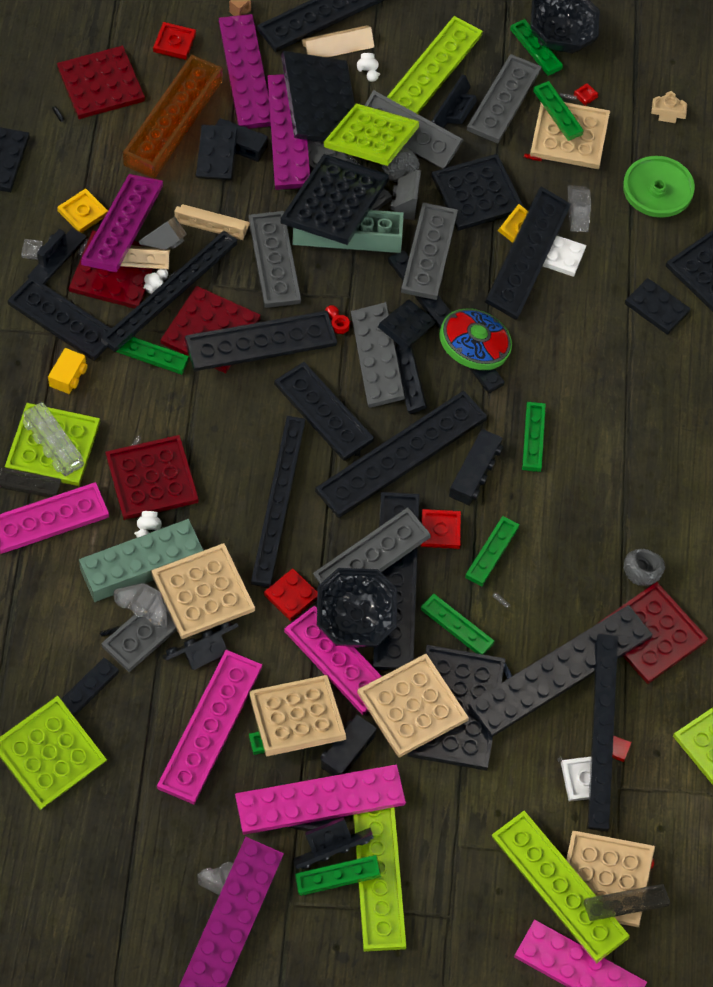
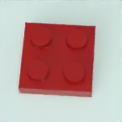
M163 22L153 46V52L186 60L195 39L196 30Z
M422 509V525L430 533L431 538L422 543L421 547L460 549L461 511Z
M292 568L264 591V596L292 621L317 600L318 592Z

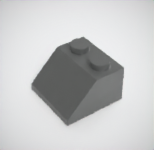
M416 170L399 178L398 185H394L393 196H396V199H392L391 210H394V212H404L403 219L415 220L421 170Z
M174 216L138 242L140 245L164 250L169 247L174 249L185 241L183 237L187 233Z

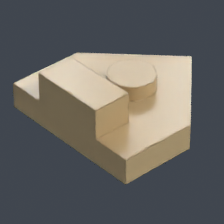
M670 91L665 96L653 98L651 114L659 115L658 121L676 123L677 118L686 119L687 103L676 98V94Z

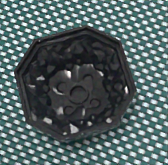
M532 0L530 28L533 36L538 38V43L541 46L573 54L591 45L598 39L600 10L590 0Z
M337 568L318 586L317 627L336 646L356 648L377 647L397 628V588L378 569Z

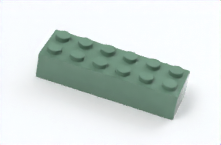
M370 210L348 245L293 228V245L401 253L404 212Z
M189 519L81 558L79 559V565L94 602L153 581L154 578L151 570L202 552L203 549Z

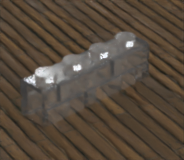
M43 402L24 411L23 424L25 428L32 430L35 442L42 444L45 456L47 458L51 457L54 461L52 462L53 467L57 472L61 471L64 476L73 473L74 470L76 471L83 467V457Z

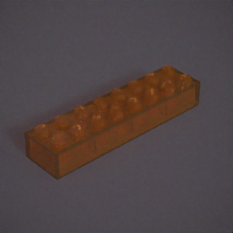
M191 54L123 151L124 166L153 179L156 178L221 84L222 67Z

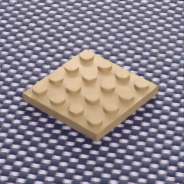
M564 102L584 130L582 136L568 141L541 103L530 156L599 169L610 111Z
M224 543L151 570L154 581L181 639L255 611V606Z
M427 654L357 690L359 697L398 758L467 722L469 718Z
M327 675L249 691L266 757L346 740V733Z
M572 831L566 861L620 924L639 927L655 846Z

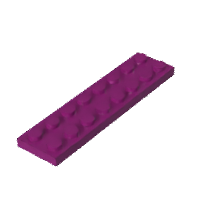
M253 15L219 18V27L238 125L245 126L248 129L271 126L269 96Z
M284 74L268 75L275 190L301 188L310 175L308 142L305 139L294 138Z
M132 174L127 176L81 259V265L112 272L118 271L163 187L162 180Z
M245 836L179 987L227 986L284 853Z

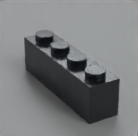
M481 429L450 487V498L469 506L473 500H477L480 494L479 487L485 485L488 475H486L488 470H493L496 463L494 459L496 455L500 456L504 446L501 445L502 437Z

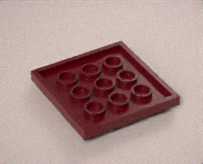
M123 45L57 63V68L78 119L145 101L144 94Z
M92 230L83 255L97 231ZM133 241L132 246H145L140 245V243L136 241ZM80 259L69 286V292L135 309L142 303L146 290L143 289L145 285L144 278L147 274L154 273L155 268L120 266L117 272L81 265Z
M196 286L160 341L162 345L189 356L185 335L259 323L261 315ZM231 365L216 367L214 369H217L226 374Z
M180 435L105 452L123 520L142 516V511L161 512L199 503Z
M658 582L603 619L605 620L629 605L653 634L651 639L623 655L626 661L647 684L708 640L706 635Z

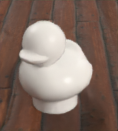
M361 54V59L357 62L359 72L362 70L368 71L367 79L370 82H375L378 79L380 73L376 72L379 63L375 59L374 54Z
M158 269L156 273L147 274L144 278L145 285L143 289L152 294L168 278V271L166 269Z
M142 511V517L137 520V526L140 530L134 534L138 538L149 534L148 530H160L162 523L157 517V512Z

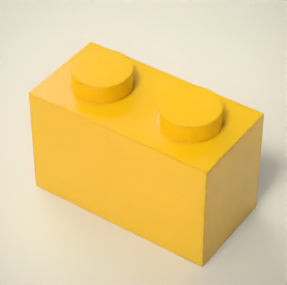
M64 348L48 376L49 387L70 394L72 389L77 387L80 375L86 372L85 355Z

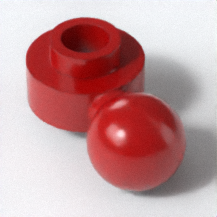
M334 305L326 307L325 311H328L329 318L332 320L331 324L334 332L337 334L346 333L350 328L348 317L339 315V310Z

